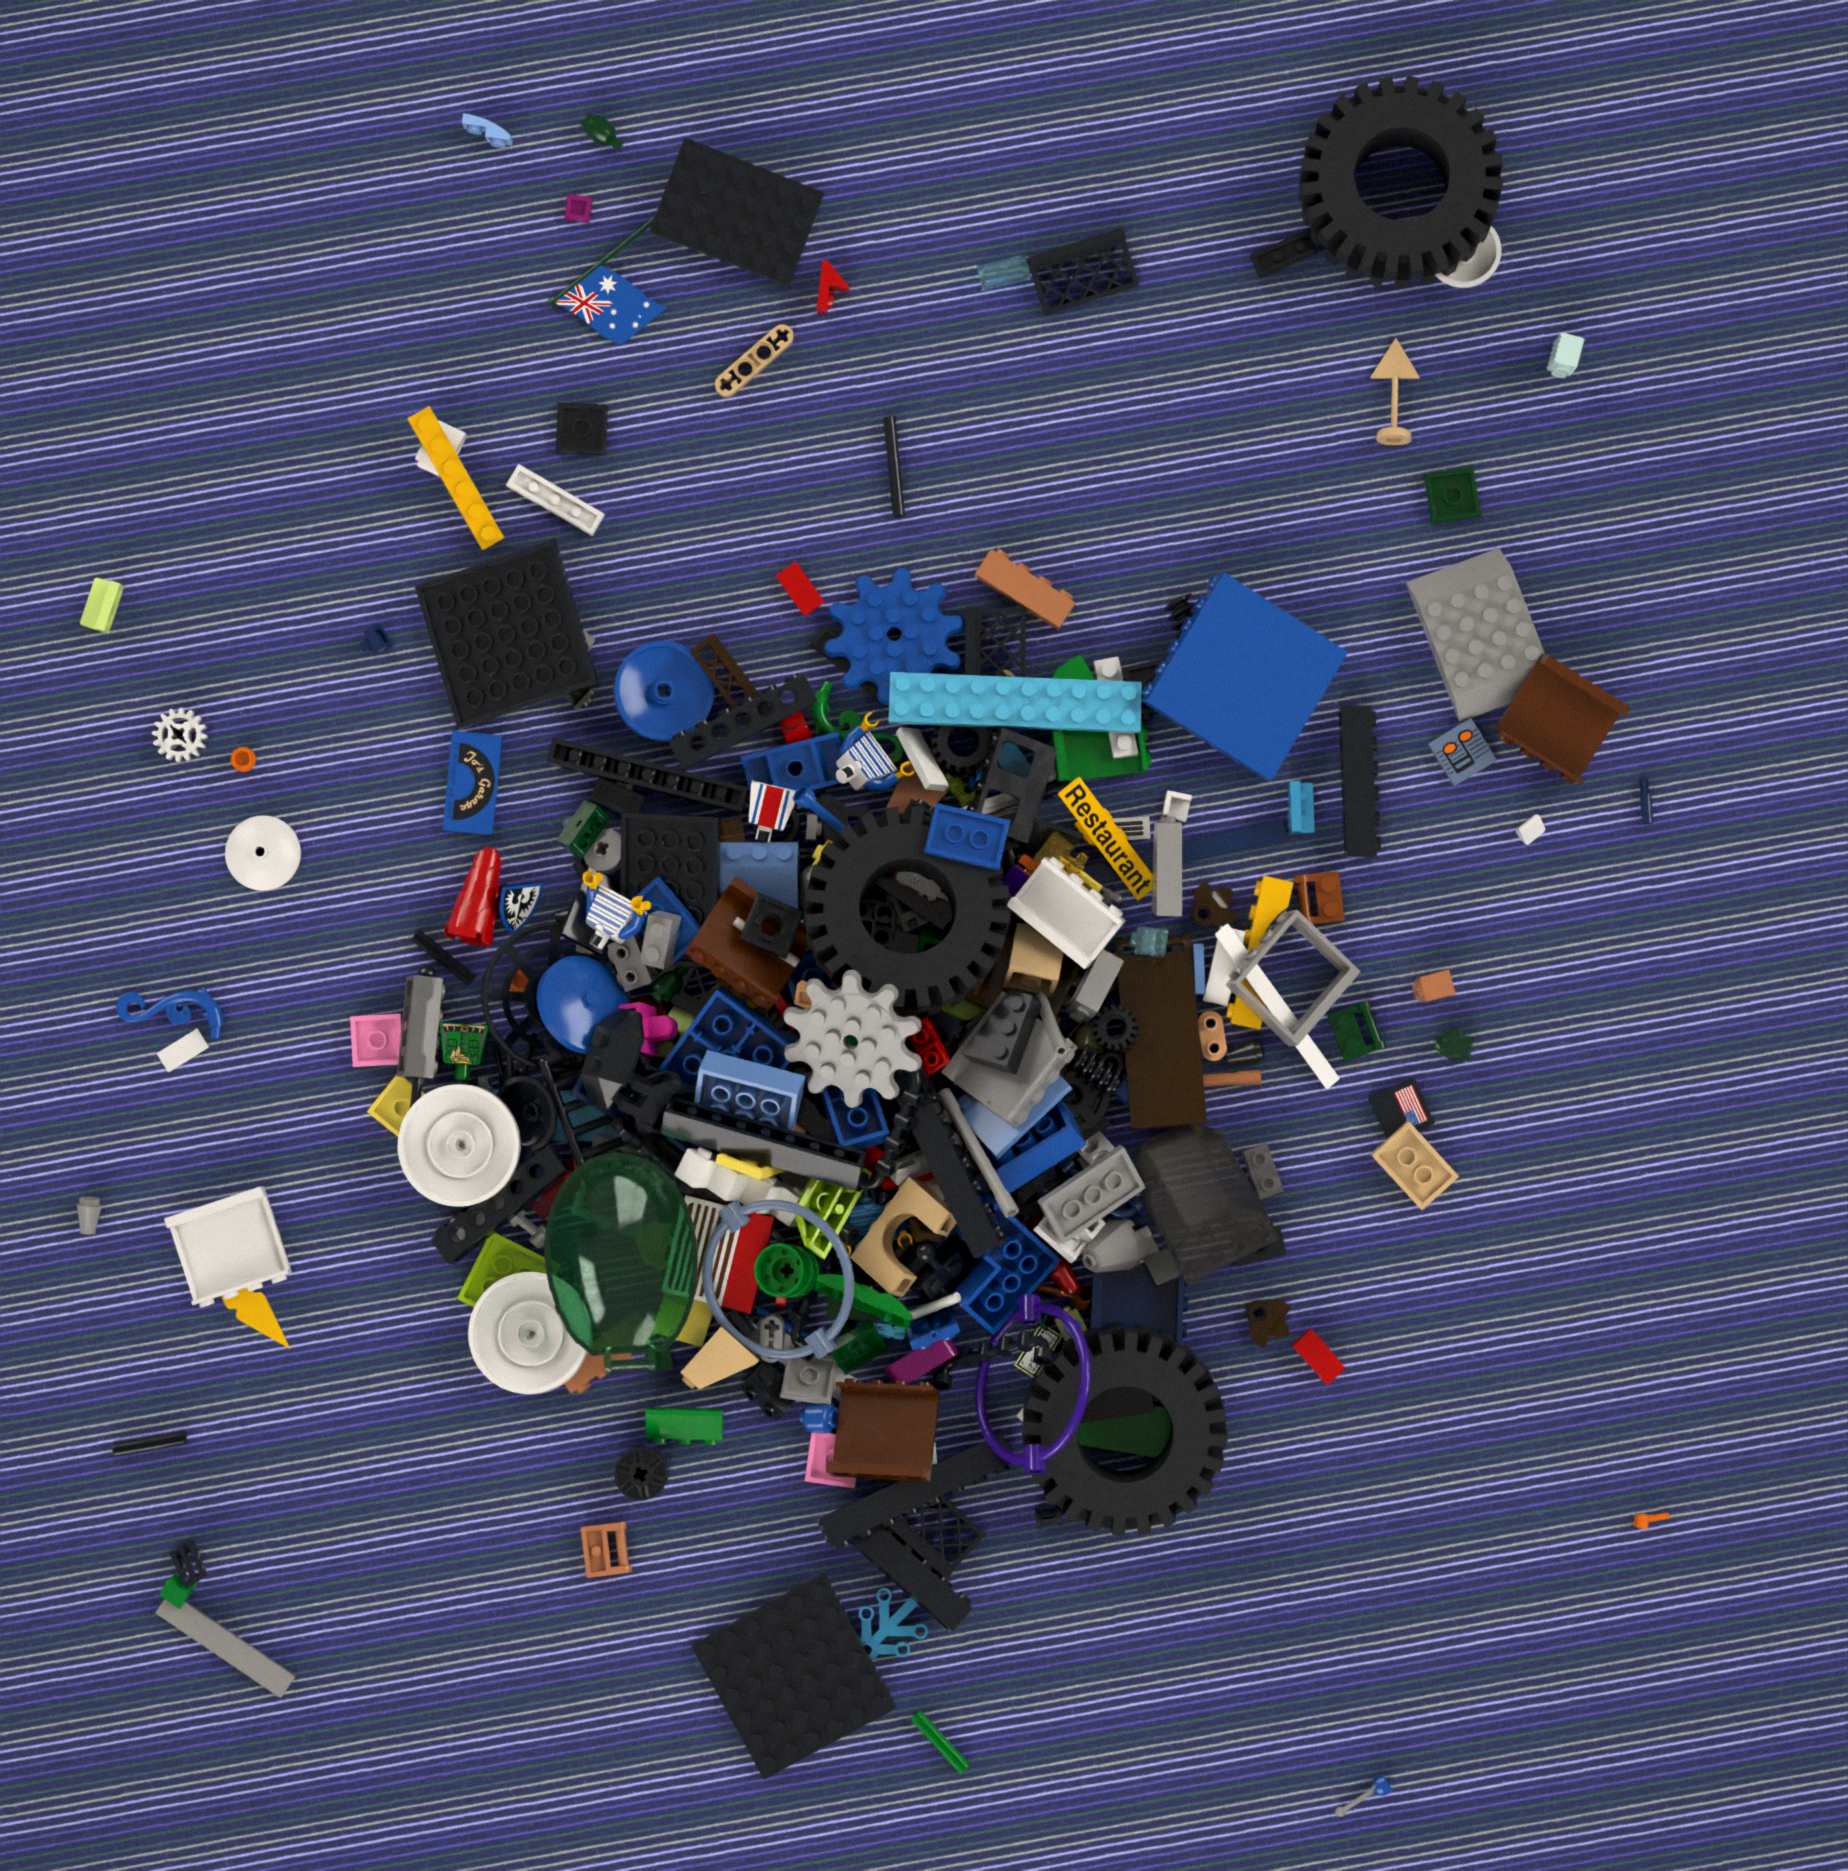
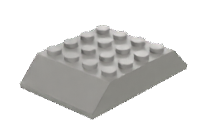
M1500 548L1406 582L1458 721L1462 722L1510 704L1541 654L1544 653L1512 567Z

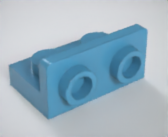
M1290 781L1287 784L1289 834L1313 833L1315 831L1313 784Z

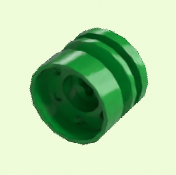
M784 1243L771 1244L763 1249L756 1258L754 1266L755 1280L759 1287L768 1295L786 1298L803 1297L815 1287L816 1279L819 1275V1264L815 1255L806 1247ZM790 1269H794L793 1274L789 1273Z

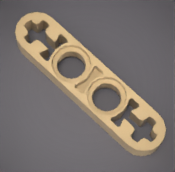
M784 324L774 327L718 376L715 381L717 393L725 398L735 395L791 346L794 340L792 329ZM779 331L781 333L788 332V341L780 340L776 344V347L779 349L775 351L773 345L768 340L771 339L772 342H775L778 339L777 333ZM762 346H766L771 350L770 357L764 360L757 356V350ZM742 363H749L752 366V372L747 376H743L738 372V367ZM734 371L736 377L741 382L738 384L735 379L731 383L732 389L730 391L727 389L722 391L721 381L729 382L733 378L730 373Z

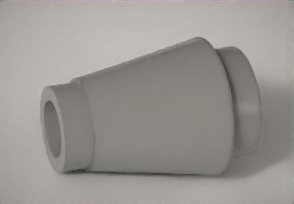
M80 1197L79 1203L76 1204L80 1233L87 1235L95 1234L102 1207L100 1198Z

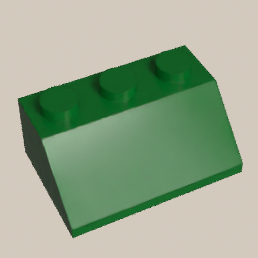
M648 1407L645 1409L646 1439H652L654 1444H667V1439H677V1444H692V1440H703L702 1444L718 1445V1440H723L724 1408Z

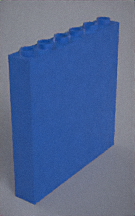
M1225 572L1218 573L1217 575L1214 574L1207 583L1206 587L1209 589L1205 596H1200L1194 605L1196 611L1191 618L1188 617L1181 627L1183 632L1179 639H1174L1168 648L1170 654L1165 661L1162 660L1155 670L1157 675L1153 682H1148L1143 689L1142 695L1144 697L1141 702L1263 780L1271 781L1348 652Z

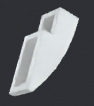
M1232 928L1243 944L1245 931ZM1218 939L1216 940L1205 987L1206 994L1203 996V1001L1227 1006L1231 990L1225 984L1230 980L1228 976L1237 965Z

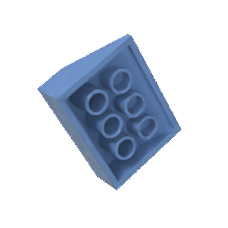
M798 842L721 843L720 897L731 881L737 877L757 892L799 909L801 853Z
M707 1050L699 1067L694 1102L794 1131L802 1099L805 1076Z
M1059 1074L1057 1080L1054 1083H1050L1044 1091L1041 1101L1034 1104L1025 1122L1020 1123L1017 1128H1014L967 1092L959 1097L957 1102L972 1131L999 1159L1053 1108L1072 1087Z

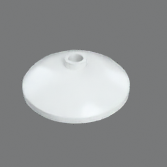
M1490 227L1487 238L1483 243L1480 242L1474 256L1468 262L1461 260L1457 265L1456 271L1449 276H1445L1443 272L1437 273L1435 276L1442 282L1458 288L1474 287L1488 280L1496 271L1501 258V243L1494 228Z
M255 816L244 820L231 832L226 843L225 858L229 871L239 883L253 890L268 891L281 887L294 876L300 864L301 847L297 835L288 824L271 816ZM263 847L265 850L264 855L257 856V849Z

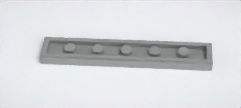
M164 1599L155 1612L280 1698H282L296 1677L293 1673L188 1602H185L181 1609H178Z

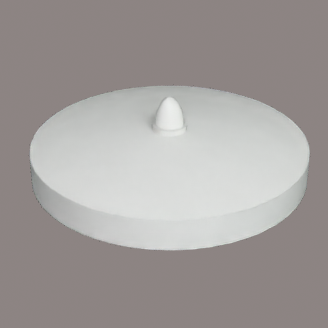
M447 1085L423 1095L407 1112L398 1135V1156L403 1172L409 1182L423 1196L447 1206H469L493 1197L509 1182L520 1158V1132L513 1114L497 1096L473 1085Z
M540 1272L516 1273L495 1282L477 1301L469 1321V1346L478 1368L494 1384L518 1394H541L565 1384L582 1366L590 1347V1319L584 1303L579 1300L578 1294L563 1281Z

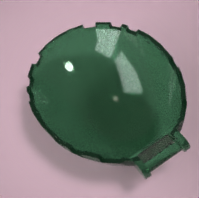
M613 1152L598 1155L583 1162L571 1172L559 1188L551 1205L544 1241L545 1268L549 1290L552 1293L556 1312L560 1315L566 1327L565 1329L575 1343L579 1344L591 1356L604 1355L605 1374L612 1373L613 1370L649 1368L650 1371H656V1351L665 1352L678 1338L687 1322L695 1297L698 1251L692 1217L678 1187L659 1166L646 1158L631 1153ZM648 1352V1358L612 1360L611 1355Z

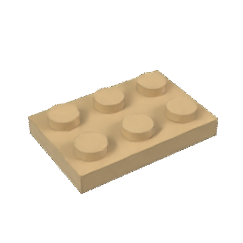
M1408 1120L1370 1154L1421 1210L1428 1206L1459 1177Z

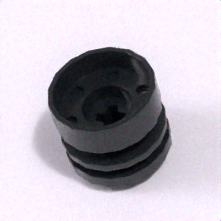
M639 1445L632 1447L620 1457L615 1466L614 1478L616 1486L623 1495L631 1500L644 1501L654 1498L663 1490L668 1482L670 1469L668 1461L661 1451L653 1446ZM638 1467H640L641 1470H647L648 1473L645 1475L646 1480H642L641 1477H635V1474L638 1472Z

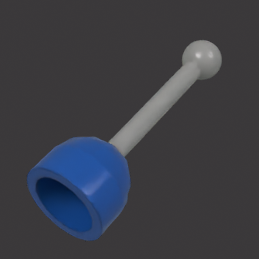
M1381 1773L1372 1780L1371 1790L1344 1807H1337L1335 1813L1337 1816L1342 1817L1347 1810L1372 1794L1384 1796L1392 1792L1393 1789Z

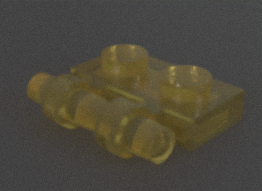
M1055 831L1024 872L1031 877L1042 863L1041 860L1044 857L1049 859L1055 857L1062 864L1064 863L1069 867L1066 870L1069 875L1072 872L1080 874L1084 869L1088 856L1080 852L1076 859L1071 857L1070 853L1075 846Z

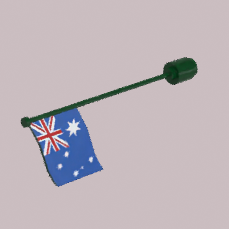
M654 217L555 298H549L547 302L551 307L554 308L558 304L579 316L603 337L621 346L664 312L668 307L649 299L624 277L602 266L652 225Z

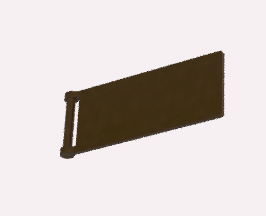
M1190 931L1182 932L1181 935L1128 939L1114 937L1116 956L1124 960L1118 972L1120 1005L1130 1009L1140 1025V1035L1138 1034L1137 1043L1134 1041L1133 1047L1131 1049L1129 1047L1126 1048V1052H1124L1126 1074H1128L1127 1089L1131 1128L1142 1129L1205 1124L1207 1122ZM1183 944V951L1137 955L1123 954V949ZM1122 1021V1032L1124 1034L1126 1026L1125 1023Z

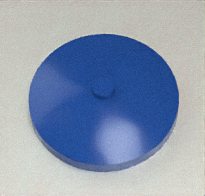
M655 641L636 648L621 663L615 675L613 685L615 706L625 724L640 736L654 741H673V735L683 730L689 733L696 729L695 724L707 718L713 704V682L691 654V649L670 641Z
M568 956L558 960L544 972L537 989L538 1010L547 1030L563 1046L582 1054H587L596 1025L619 1010V1005L629 1004L625 990L619 985L617 977L602 963L585 956Z

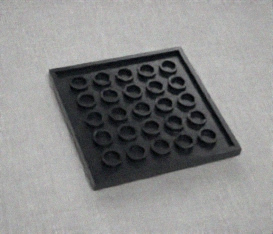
M555 539L415 586L458 729L461 730L599 684Z
M825 1572L691 1645L764 1780L897 1708L893 1697Z

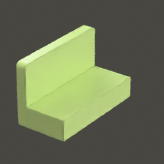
M95 578L80 624L109 634L124 586L111 580L109 582Z

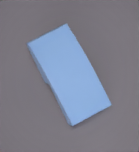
M463 113L462 124L464 129H468L467 132L477 135L486 132V140L493 147L505 148V145L512 146L513 140L511 135L504 129L481 117Z

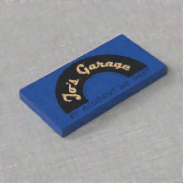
M452 731L443 831L493 835L503 741L502 735Z

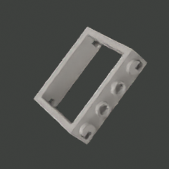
M1298 910L1285 911L1277 918L1276 922L1278 924L1273 930L1269 929L1260 938L1262 943L1257 948H1252L1245 955L1246 961L1241 967L1237 966L1231 971L1228 976L1230 980L1225 984L1289 1047L1299 1045L1361 972ZM1292 925L1340 972L1289 1031L1241 982L1287 928Z

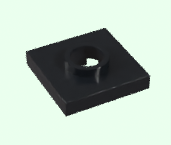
M758 892L738 940L786 959L804 911ZM767 918H773L779 923V932L774 936L763 933L761 929L762 922Z

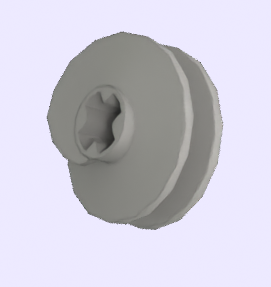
M610 829L602 830L584 856L586 864L590 868L606 875L620 869L621 834Z

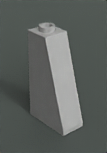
M1161 817V821H1154L1151 911L1156 916H1182V823L1176 822V817Z

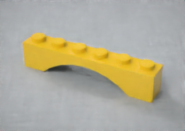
M1263 876L1261 881L1257 880L1254 895L1258 896L1256 906L1251 905L1248 919L1252 920L1250 930H1245L1243 944L1247 945L1246 949L1248 952L1260 945V938L1278 914L1288 907L1294 882ZM1245 977L1241 984L1260 1003L1266 1006ZM1235 995L1234 1003H1229L1226 1017L1230 1018L1229 1024L1260 1030L1262 1020Z

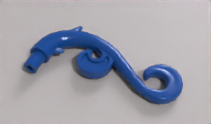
M204 986L201 993L198 991H181L168 995L145 1012L134 1016L128 1013V1005L130 1003L137 1002L140 1008L146 1006L144 999L138 993H124L117 1001V1014L125 1022H141L166 1009L169 1021L178 1025L188 1023L192 1012L187 1005L183 1006L182 1011H178L177 1005L183 1002L198 1004L206 1011L202 1015L208 1019V1026H211V1038H221L223 1015L219 1005L209 995Z

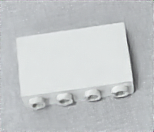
M1044 857L1039 867L1016 896L1009 900L1007 906L1082 968H1089L1126 921L1121 917L1123 912L1112 904L1108 907L1102 902L1104 897L1094 889L1090 891L1082 885L1084 881L1073 872L1070 875L1062 869L1064 865L1055 857L1051 859Z

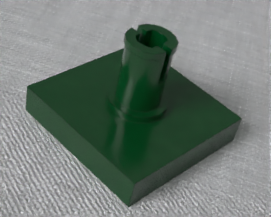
M870 1319L856 1328L850 1320H846L840 1330L842 1336L834 1341L838 1347L830 1353L844 1374L848 1375L889 1349Z

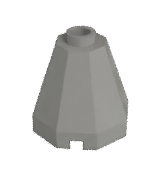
M1112 1217L1082 1252V1260L1085 1267L1090 1271L1098 1273L1130 1270L1138 1266L1139 1261L1146 1256L1143 1235L1140 1231L1135 1232L1132 1229L1135 1225L1130 1219Z

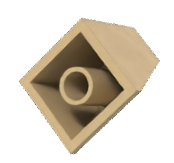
M1027 922L1017 923L1003 987L1033 994L1042 991L1047 997L1052 998L1059 980L1063 951Z
M721 1326L680 1373L684 1375L682 1380L690 1388L693 1389L696 1386L698 1389H701L755 1365L761 1358L747 1350Z

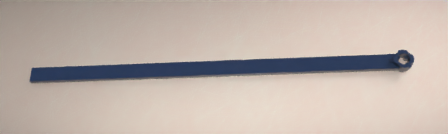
M1283 818L1183 842L1182 864L1286 839L1288 837ZM1153 850L1138 853L1137 855L1149 871H1153ZM1108 861L1079 868L1099 884L1121 879ZM909 909V910H905L904 912L907 913V912H910V911H912V910ZM889 915L880 916L878 918H880L881 920H888ZM916 919L909 921L912 930L920 928ZM895 923L894 932L895 930L901 931L900 926H897Z

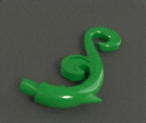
M825 680L820 691L817 690L815 693L818 704L811 708L815 724V734L818 735L821 730L824 734L838 731L840 741L842 742L843 738L855 726L862 724V720L854 711L847 710L841 713L839 725L843 727L844 724L848 723L850 725L848 731L836 728L829 721L826 715V710L830 711L828 705L830 697L828 695L834 685ZM871 733L876 741L887 740L894 745L893 753L887 756L894 765L899 763L904 754V748L899 739L891 734Z

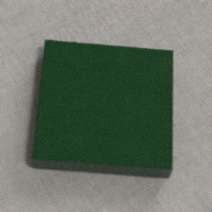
M1473 467L1423 475L1431 525L1481 517Z

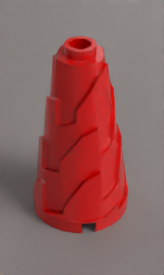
M484 846L483 850H479L478 854H475L471 869L466 876L450 919L445 926L444 936L455 940V935H458L462 943L480 947H492L498 906L499 875L502 860H500L501 855L498 854L497 849Z

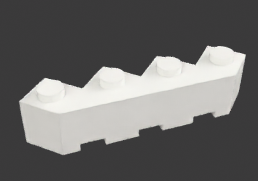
M699 1147L698 1149L687 1148L674 1174L692 1188H707L725 1201H735L737 1199L744 1205L760 1200H784L797 1203L804 1190L800 1186L794 1187L779 1181L774 1176L759 1180L716 1163L717 1155L704 1147ZM761 1210L755 1212L757 1214H771L789 1227H798L794 1213L782 1210Z

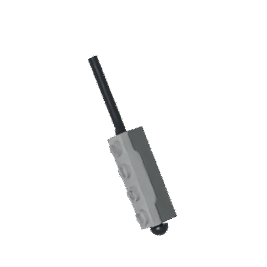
M430 965L422 966L418 970V975L406 977L397 1076L413 1078L410 1108L420 1099L424 1080L433 1079V1075L436 1074L438 1067L435 1054L440 1045V1035L437 1034L438 1025L442 1022L443 1017L440 1004L445 995V986L442 985L443 978H436L437 972Z

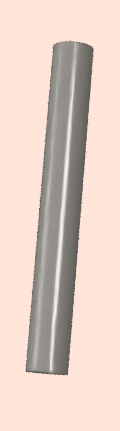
M1042 991L1037 992L1034 997L1042 1004L1039 1012L1055 1054L1062 1057L1068 1051L1046 994Z

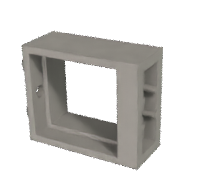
M1104 949L1101 951L1089 968L1086 969L1065 1012L1070 1014L1071 1019L1079 1023H1087L1098 1013L1124 960Z

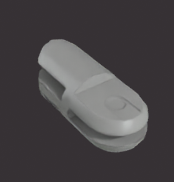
M921 1150L891 1161L897 1167L895 1173L890 1178L897 1186L904 1183L908 1177L916 1179L932 1172Z

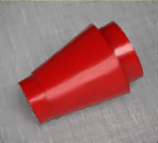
M1058 1256L1061 1261L1048 1276L1064 1291L1071 1294L1080 1285L1068 1260Z

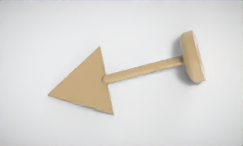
M1395 338L1370 379H1392L1391 427L1380 429L1376 435L1377 442L1385 445H1403L1411 442L1412 435L1410 431L1397 427L1398 379H1420L1397 338Z

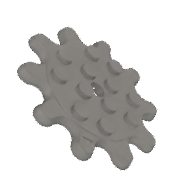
M848 970L843 974L842 986L837 990L828 989L819 979H810L805 986L806 992L811 999L810 1007L807 1009L788 1007L783 1014L785 1022L796 1028L800 1033V1039L797 1042L785 1047V1058L789 1062L803 1061L810 1065L812 1075L807 1081L810 1092L821 1093L828 1085H835L843 1091L844 1102L848 1107H858L863 1100V1091L867 1088L876 1089L885 1099L896 1098L899 1094V1087L894 1080V1072L898 1069L911 1072L917 1071L922 1065L920 1056L909 1051L905 1045V1040L908 1036L917 1034L921 1030L922 1024L920 1019L915 1016L901 1017L894 1012L893 1004L898 998L899 993L894 985L885 984L876 993H869L862 987L861 975L855 970ZM847 1035L855 1036L858 1040V1045L846 1044L845 1037Z

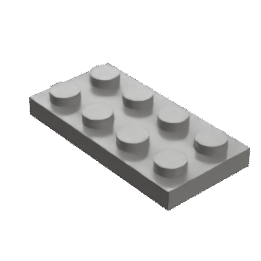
M1119 1145L1043 1196L1037 1202L1058 1240L1064 1244L1146 1187L1125 1148Z

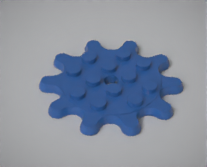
M906 568L897 569L893 574L891 584L886 587H879L873 582L871 577L862 575L855 581V587L859 593V599L855 604L845 605L837 602L829 607V616L842 625L843 631L839 637L830 639L824 644V652L829 657L840 656L845 657L849 661L850 668L842 679L844 687L849 690L858 688L864 682H873L878 687L877 697L879 702L883 705H889L890 672L931 674L935 668L941 667L947 670H955L960 666L959 655L948 649L946 641L949 636L964 630L965 621L959 615L945 616L940 612L939 604L946 596V588L940 583L932 584L925 591H916L911 586V573ZM889 630H900L902 634L900 639L891 641L887 637Z

